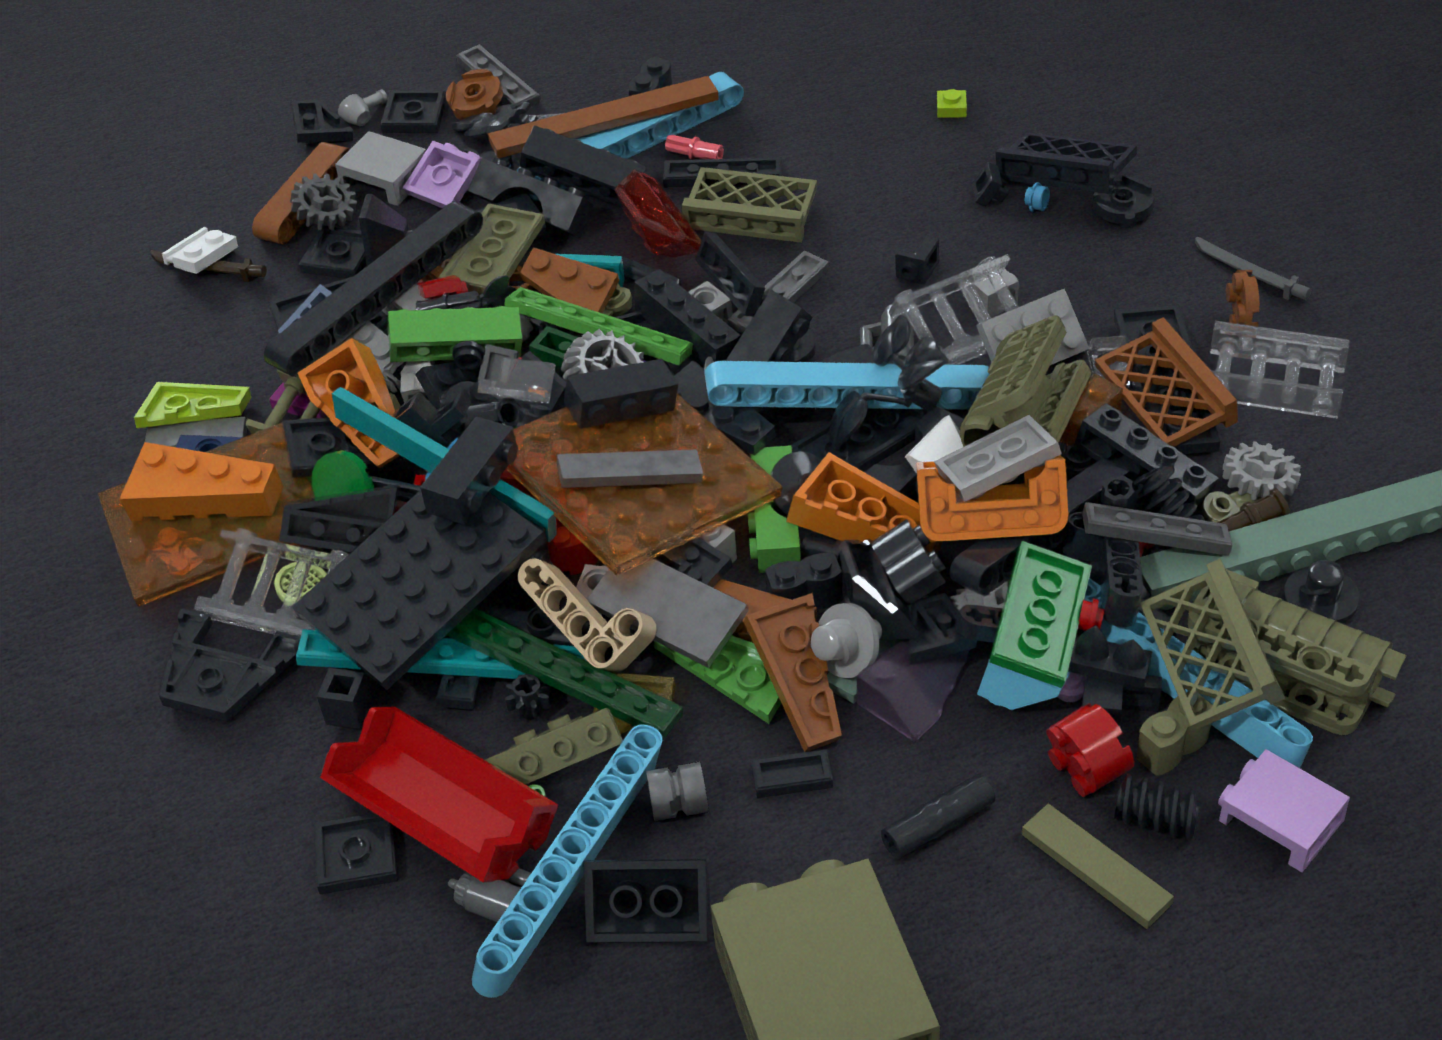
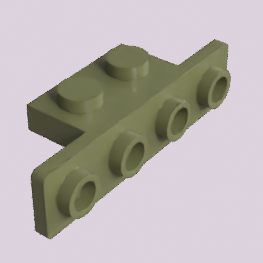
M604 708L583 718L580 716L570 720L568 714L547 723L549 730L540 734H536L534 729L526 731L513 738L515 741L513 746L506 751L485 759V761L523 784H528L620 745L623 739L610 710Z

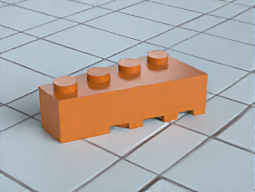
M831 453L824 457L794 494L786 522L840 541L860 540L862 542L865 539H871L872 541L906 519L913 528L918 525L921 526L919 503ZM929 538L931 543L926 546L929 553L933 550L937 553L943 541H933Z

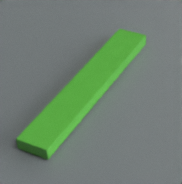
M522 287L505 298V307H519L520 314L581 334H585L587 331L593 334L598 329L604 335L612 330L616 338L625 334V342L628 344L635 343L634 350L636 352H644L645 355L663 359L676 365H680L692 354L693 343Z

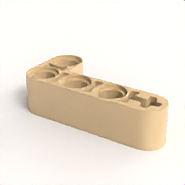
M530 559L524 562L519 569L518 580L522 588L592 666L613 673L621 672L654 639L657 629L652 617L640 611L626 608L617 612L607 623L556 566L539 559ZM542 580H543L546 584H549L550 586L547 587V586L541 585ZM566 595V606L560 611V600ZM637 619L639 623L638 630L631 636L630 625ZM589 620V631L583 636L582 626ZM612 646L613 655L606 662L604 657L605 651Z

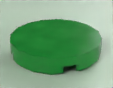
M344 450L325 454L316 462L312 471V488L315 497L374 488L372 477L368 478L365 471L368 468L364 461L354 453Z

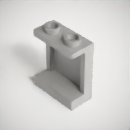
M368 131L335 164L338 177L341 178L340 184H351L356 179L384 188L388 203L398 206L408 196L403 186L423 157L426 149Z

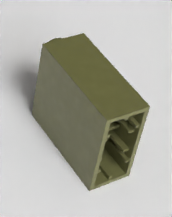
M869 858L848 865L839 860L821 861L809 867L800 879L770 888L762 883L743 884L731 890L724 897L723 902L711 905L716 952L748 1040H939L940 1025Z

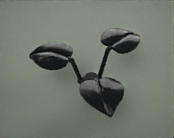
M899 315L883 331L873 350V361L875 364L882 367L892 359L902 370L898 378V387L904 397L867 392L860 396L856 391L848 394L837 406L831 419L830 440L834 450L839 452L840 446L863 423L868 409L867 400L898 403L908 408L914 403L926 411L932 410L938 404L942 390L925 378L948 363V359L941 352L937 342L933 338L925 336L910 349L904 364L899 359L898 353L908 344L911 333L910 322L904 315Z

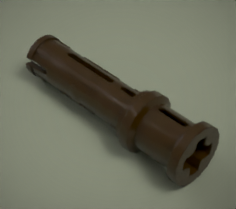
M1273 488L1269 491V495L1253 503L1249 501L1243 503L1239 512L1217 523L1226 524L1228 531L1288 515L1291 512L1282 493L1277 488Z

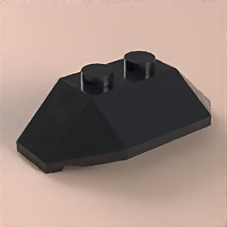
M865 539L863 542L860 540H844L841 542L839 548L842 581L847 595L844 596L845 602L861 606L873 619L880 623L882 635L879 641L910 639L919 635L908 604L899 595L887 575L885 568L871 546L870 542L872 540Z

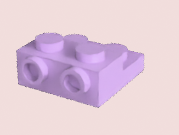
M432 141L403 186V189L408 195L444 208L453 201L460 202L466 192L472 194L468 189L482 158L471 151L468 153L459 151L457 147L450 143L443 145Z

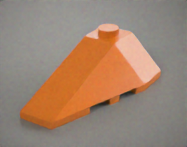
M350 338L297 373L310 401L317 408L321 409L330 418V421L340 428L351 439L352 443L378 468L385 466L400 456L335 417L332 393L339 387L346 389L391 416L395 412L384 376L369 347Z

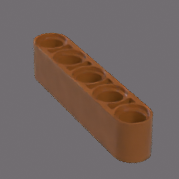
M321 142L256 215L252 226L254 237L282 245L286 244L306 221V219L297 220V212L291 211L292 203H290L291 191L294 190V184L296 182L302 183V177L304 176L312 180L315 173L319 178H324L325 174H329L330 180H334L338 177L335 164L350 148Z

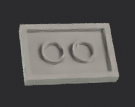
M1065 288L976 325L991 362L995 358L998 345L1005 336L1054 315L1059 316L1067 333L1050 365L1089 349Z
M1027 415L934 461L942 478L947 483L955 484V492L966 502L983 496L986 491L1002 483L1015 480L1020 474L1034 467L1044 466L1045 460L1053 459L1062 453L1058 442L1030 415Z

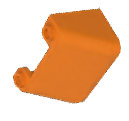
M1061 455L1045 460L1044 466L1034 467L1024 472L1023 484L998 485L986 491L983 496L966 502L955 492V484L947 483L938 473L934 461L916 462L920 524L926 537L933 541L1054 534L1062 530L1068 521L1065 459Z

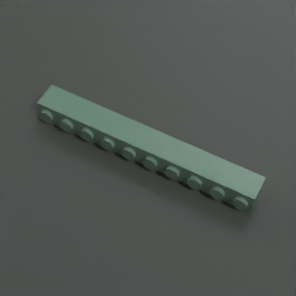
M1442 470L1229 531L1232 542L1229 556L1174 547L1140 557L1143 586L1148 590L1151 597H1154L1209 572L1206 565L1218 559L1222 560L1225 568L1229 571L1257 582L1262 580L1268 581L1276 576L1311 566L1319 560L1336 561L1347 555L1366 552L1375 547L1392 542H1400L1422 533L1434 532L1442 528ZM1202 589L1193 592L1189 602L1195 601ZM1167 604L1165 606L1160 607L1159 609L1169 610L1174 608L1175 606Z

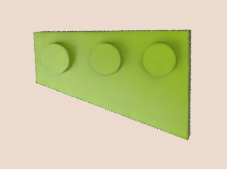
M156 382L134 417L136 428L241 416L251 399L250 388Z

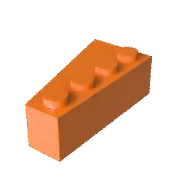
M144 442L120 496V501L131 521H144V517L159 516L160 520H174L175 516L194 515L195 519L209 518V515L226 514L227 517L271 516L283 490V484L274 464Z

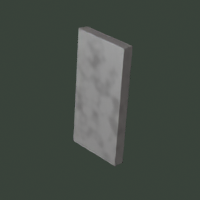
M625 546L587 598L589 603L599 613L609 618H612L617 612L626 608L649 615L656 623L657 631L653 639L654 641L707 668L711 666L749 611L747 604L628 546ZM636 619L630 625V629L637 632L639 623Z

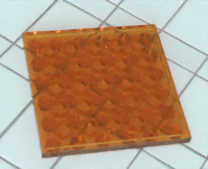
M677 394L674 411L579 429L569 410L565 407L513 430L516 444L518 445V455L516 460L506 468L537 500L548 507L554 513V516L616 576L781 497L783 488L780 483L679 394ZM697 450L703 470L702 483L561 488L556 462L557 454Z

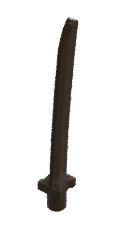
M155 250L150 252L156 261L164 263L163 252ZM245 258L244 263L216 261L203 269L240 274L244 282H250L251 277H265L267 273L265 265H254L251 258Z

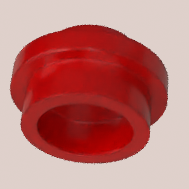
M1093 598L1092 601H1082L1078 630L1085 632L1094 626L1100 629L1104 608L1098 607V599Z

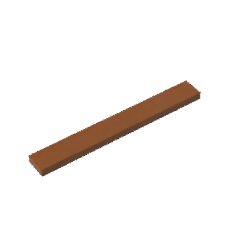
M704 76L488 133V138L497 158H503L522 152L534 125L550 129L557 134L574 139L719 100V95L709 76Z

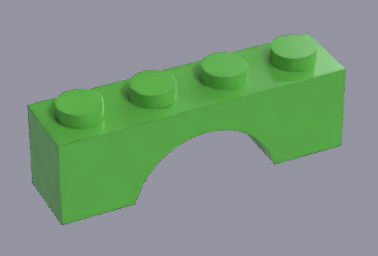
M791 445L764 447L755 456L751 454V462L745 463L746 483H753V487H746L747 507L755 509V512L748 513L749 533H756V538H749L751 559H758L759 573H765L768 567L780 562L801 561L798 526L786 522V517L773 510L775 503L769 486L773 467L782 457L792 453Z

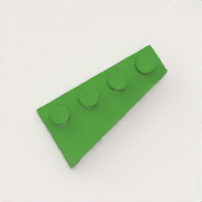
M732 635L711 666L707 668L654 641L656 650L768 724L771 722L781 705V701L754 643Z

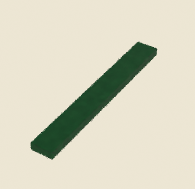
M476 608L446 634V636L518 671L534 675L539 681L599 710L608 708L612 716L632 726H652L660 732L662 740L665 739L683 716L682 706L609 671L596 668L589 662Z

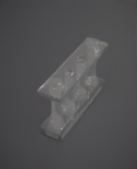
M1008 254L997 259L995 256H991L981 261L975 268L918 291L912 292L911 289L903 291L894 298L895 301L888 313L892 318L905 312L919 340L925 336L933 338L917 308L933 301L954 339L951 346L942 348L939 345L941 352L948 359V363L944 365H959L986 354L987 350L980 334L972 337L970 334H965L945 296L961 290L980 324L991 319L973 285L989 279L1006 312L1018 308L1001 275L1010 258Z
M1215 321L1210 354L1219 355L1216 371H1211L1237 399V404L1338 419L1343 390L1332 388L1334 372L1344 373L1350 340ZM1233 357L1253 360L1250 376L1230 373ZM1266 362L1287 365L1284 381L1264 378ZM1300 367L1321 370L1319 385L1298 383Z
M237 528L236 533L222 530L220 537L234 547L218 594H214L212 599L198 596L194 610L210 615L211 620L273 635L276 631L301 637L303 629L315 630L305 621L297 619L292 606L300 599L311 565L329 569L328 573H330L349 554L339 550H332L331 554L257 538V534L242 528ZM248 550L265 554L249 602H245L244 606L233 604L234 600L231 598ZM279 558L297 561L281 609H277L275 614L265 612L266 608L263 607Z

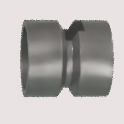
M700 762L679 765L676 772L673 773L668 768L646 771L654 821L676 818L678 811H683L686 815L708 812L707 796Z

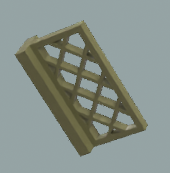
M701 167L689 198H684L682 203L684 229L802 243L804 225L817 190V180ZM705 179H714L720 182L708 186L705 183ZM739 182L748 184L738 190L733 186ZM767 186L777 187V189L770 191L768 193H766L762 188H765ZM723 189H727L730 192L720 198L715 194ZM797 189L807 190V192L799 196H795L792 191ZM753 192L759 195V197L750 201L744 197ZM783 195L789 199L780 204L774 201V199ZM707 196L711 199V200H702L703 198H705V197H707ZM735 200H738L741 204H736V203H731V202H733V201H735ZM767 203L769 207H762L761 205ZM796 206L799 211L789 209Z
M1221 559L1206 565L1209 572L1140 603L1193 731L1267 699L1270 705L1285 699L1235 585ZM1208 586L1211 593L1205 606L1189 602L1193 592ZM1168 604L1176 607L1169 622L1156 619L1153 610ZM1185 610L1200 614L1193 629L1178 625ZM1209 616L1224 622L1217 637L1202 632ZM1160 628L1165 629L1163 635L1161 633ZM1174 632L1189 637L1182 652H1177L1167 647ZM1228 634L1232 641L1226 639ZM1197 640L1213 644L1206 660L1191 656ZM1222 647L1235 650L1238 653L1231 668L1215 663ZM1173 659L1178 660L1176 665L1174 664ZM1186 663L1202 667L1195 683L1187 682L1180 678ZM1242 665L1245 669V672L1240 671ZM1211 670L1227 675L1220 691L1203 687ZM1235 678L1250 682L1254 690L1240 697L1228 694ZM1185 689L1191 691L1190 694H1189V696L1187 695ZM1199 694L1215 698L1210 710L1196 716L1193 706Z

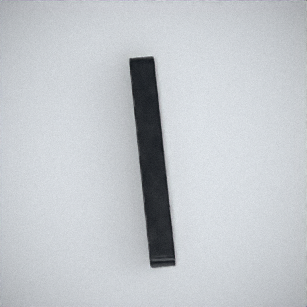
M457 201L446 205L274 337L264 350L265 362L291 377L298 376V372L326 355L477 236L483 226V215Z

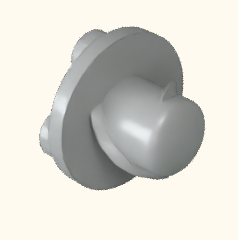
M853 603L836 604L827 609L820 618L819 627L814 630L811 636V648L817 658L827 661L828 671L837 677L854 678L867 675L878 655L882 628L880 623L873 619L861 606Z

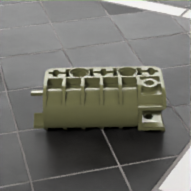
M1058 315L1045 318L1016 330L1001 340L997 347L995 358L987 371L989 376L986 378L961 424L960 438L963 447L1027 415H1030L1059 443L1088 382L1091 370L1084 360H1077L1066 365L1064 362L1055 366L1051 374L1045 375L1067 333Z
M1227 570L1283 695L1286 694V689L1290 690L1288 697L1284 696L1285 699L1272 705L1284 713L1339 735H1348L1357 729L1371 701L1385 707L1391 705L1396 694L1380 688L1379 685L1383 676L1396 680L1406 659L1405 654L1392 650V642L1382 640L1359 629L1357 630L1339 623L1334 619H1329L1306 608L1286 602L1281 598L1258 590L1259 582ZM1208 586L1202 588L1193 602L1194 604L1205 606L1211 593ZM1189 611L1187 620L1189 629L1194 628L1200 616L1199 613ZM1209 616L1202 632L1217 637L1224 624L1223 620ZM1228 634L1226 639L1232 641ZM1197 640L1193 650L1204 655L1207 659L1213 644ZM1222 647L1216 660L1219 661L1218 664L1232 666L1238 653L1235 650ZM1235 678L1243 685L1254 691L1250 682L1239 678ZM1300 695H1306L1313 698L1316 703L1308 706L1296 701L1295 698ZM1322 704L1327 705L1325 712L1321 711ZM1340 713H1345L1347 717L1342 721L1338 720L1336 716L1340 715Z

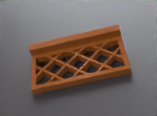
M1164 317L1152 323L1151 332L1095 359L1096 368L1153 435L1173 447L1220 423L1228 428L1238 422L1237 399ZM1149 345H1152L1156 350L1154 357L1137 355L1139 350ZM1117 361L1128 363L1125 371L1111 370L1109 365ZM1134 364L1150 365L1149 374L1132 372ZM1157 367L1172 368L1174 370L1173 376L1155 375ZM1128 381L1146 383L1143 392L1128 390L1126 388ZM1151 385L1169 386L1167 395L1149 393ZM1175 387L1190 389L1192 391L1191 398L1173 396ZM1146 402L1164 404L1161 413L1147 412L1144 409ZM1169 406L1188 408L1185 416L1167 414ZM1194 408L1208 410L1212 414L1204 419L1191 417ZM1164 423L1182 426L1180 431L1170 436H1167L1162 431Z

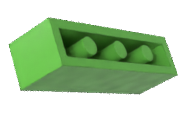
M466 307L463 309L434 308L431 310L401 309L398 311H388L390 362L454 360L452 357L453 347L463 341H474L481 345L484 350L486 344L520 352V357L522 331L519 307Z

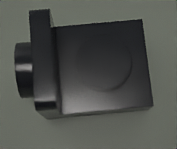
M927 235L921 246L915 248L914 253L899 250L895 255L896 277L925 285L939 264V238Z

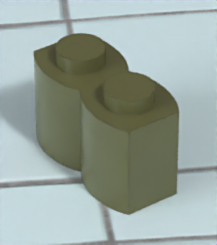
M1199 694L1193 706L1196 716L1210 710L1212 704ZM1177 696L1170 703L1167 711L1156 713L1143 723L1139 734L1136 759L1156 776L1165 774L1180 763L1183 755L1197 751L1207 742L1211 724L1193 731Z

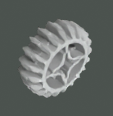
M600 329L593 334L587 331L581 338L575 339L570 345L571 348H568L565 352L561 371L564 372L563 379L566 381L567 376L641 363L643 362L644 352H636L634 350L635 343H626L625 334L616 338L612 330L607 332L606 335Z

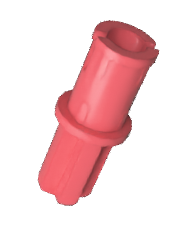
M668 135L666 138L665 149L667 151L688 155L691 160L695 158L722 159L723 145L704 142L699 137L689 139Z

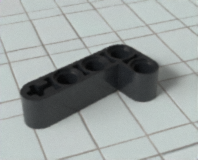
M1082 512L1072 513L1069 515L1062 546L1063 553L1073 559L1099 562L1104 620L1117 627L1134 625L1143 592L1139 542L1085 533Z

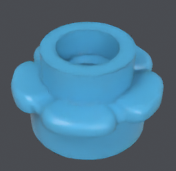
M1036 182L1032 187H1028L1024 201L1026 205H1029L1030 212L1035 210L1044 211L1047 208L1050 190L1039 182Z

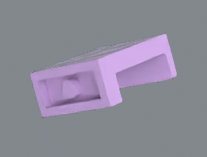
M1265 749L1256 761L1250 759L1246 763L1240 774V780L1235 786L1229 784L1224 789L1218 801V804L1222 806L1219 821L1227 825L1233 817H1236L1291 850L1288 864L1303 872L1344 821L1350 797Z

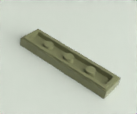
M1049 803L1022 827V835L1146 929L1173 904L1174 896Z

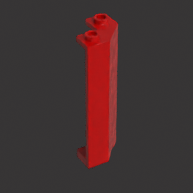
M397 707L370 708L363 722L358 742L333 743L326 756L320 776L321 779L483 883L509 879L519 869L516 861L529 848L536 851L546 841L558 808L557 803Z

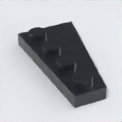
M694 361L690 362L674 376L679 384L675 410L664 413L755 456L776 437L775 426L751 407H729L712 404L708 399L704 375L705 370Z

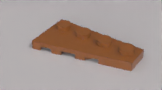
M812 593L748 614L743 621L804 752L836 742L842 736L833 690L830 689L827 678V661L817 658L811 648V636L814 630L819 627V623L815 620L813 610L815 604Z

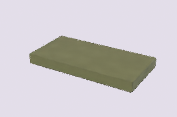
M487 204L481 213L483 215L482 229L477 236L455 252L438 278L456 275L460 278L461 282L465 281L468 292L477 291L479 295L483 294L487 285L495 278L507 275L510 279L545 224L544 214Z

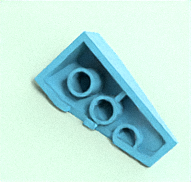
M988 662L977 695L988 699L995 705L1014 710L1058 697L1064 685L1062 688ZM1068 672V673H1067V678H1066L1065 683L1067 682V680H1068V678H1069L1071 672Z

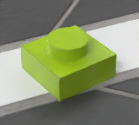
M949 89L937 91V118L966 117V90Z

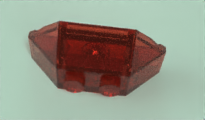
M632 170L614 190L625 214L633 224L631 226L632 229L645 240L644 246L655 255L662 253L671 258L698 253L701 239L658 181L641 171Z

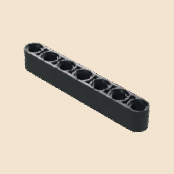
M1105 459L1097 461L1067 481L1068 518L1072 513L1082 512L1085 503L1101 504L1102 484L1109 477H1120L1123 475L1134 481L1137 479L1136 473ZM1067 523L1062 530L1054 534L981 539L954 559L950 568V578L954 583L977 594L986 596L1010 580L1017 551L1022 541L1052 551L1063 543Z

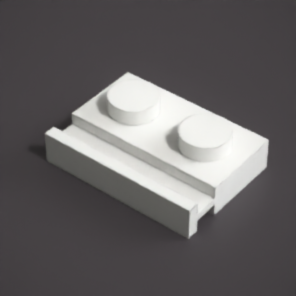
M203 227L163 252L162 256L164 264L173 263L176 268L197 274L236 249L238 244L236 236L222 233L219 230L208 232V229Z

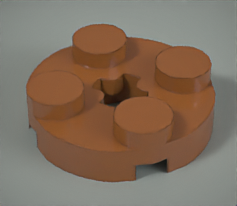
M486 69L468 71L461 75L463 79L457 84L453 81L449 85L446 92V100L455 117L461 120L481 113L495 114L498 108L497 105L503 97V87L497 75L496 77L493 76L492 72Z
M1237 270L1232 274V283L1226 284V300L1228 303L1232 302L1233 314L1229 316L1231 334L1238 333L1240 336L1255 335L1258 329V322H1252L1255 312H1259L1260 306L1256 277H1250L1253 272L1252 270Z

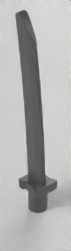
M1200 237L1195 238V243L1202 252L1238 270H1252V277L1255 276L1263 282L1284 290V299L1289 300L1292 295L1303 300H1307L1310 297L1311 288L1298 284L1299 277L1293 275L1290 280L1235 256Z

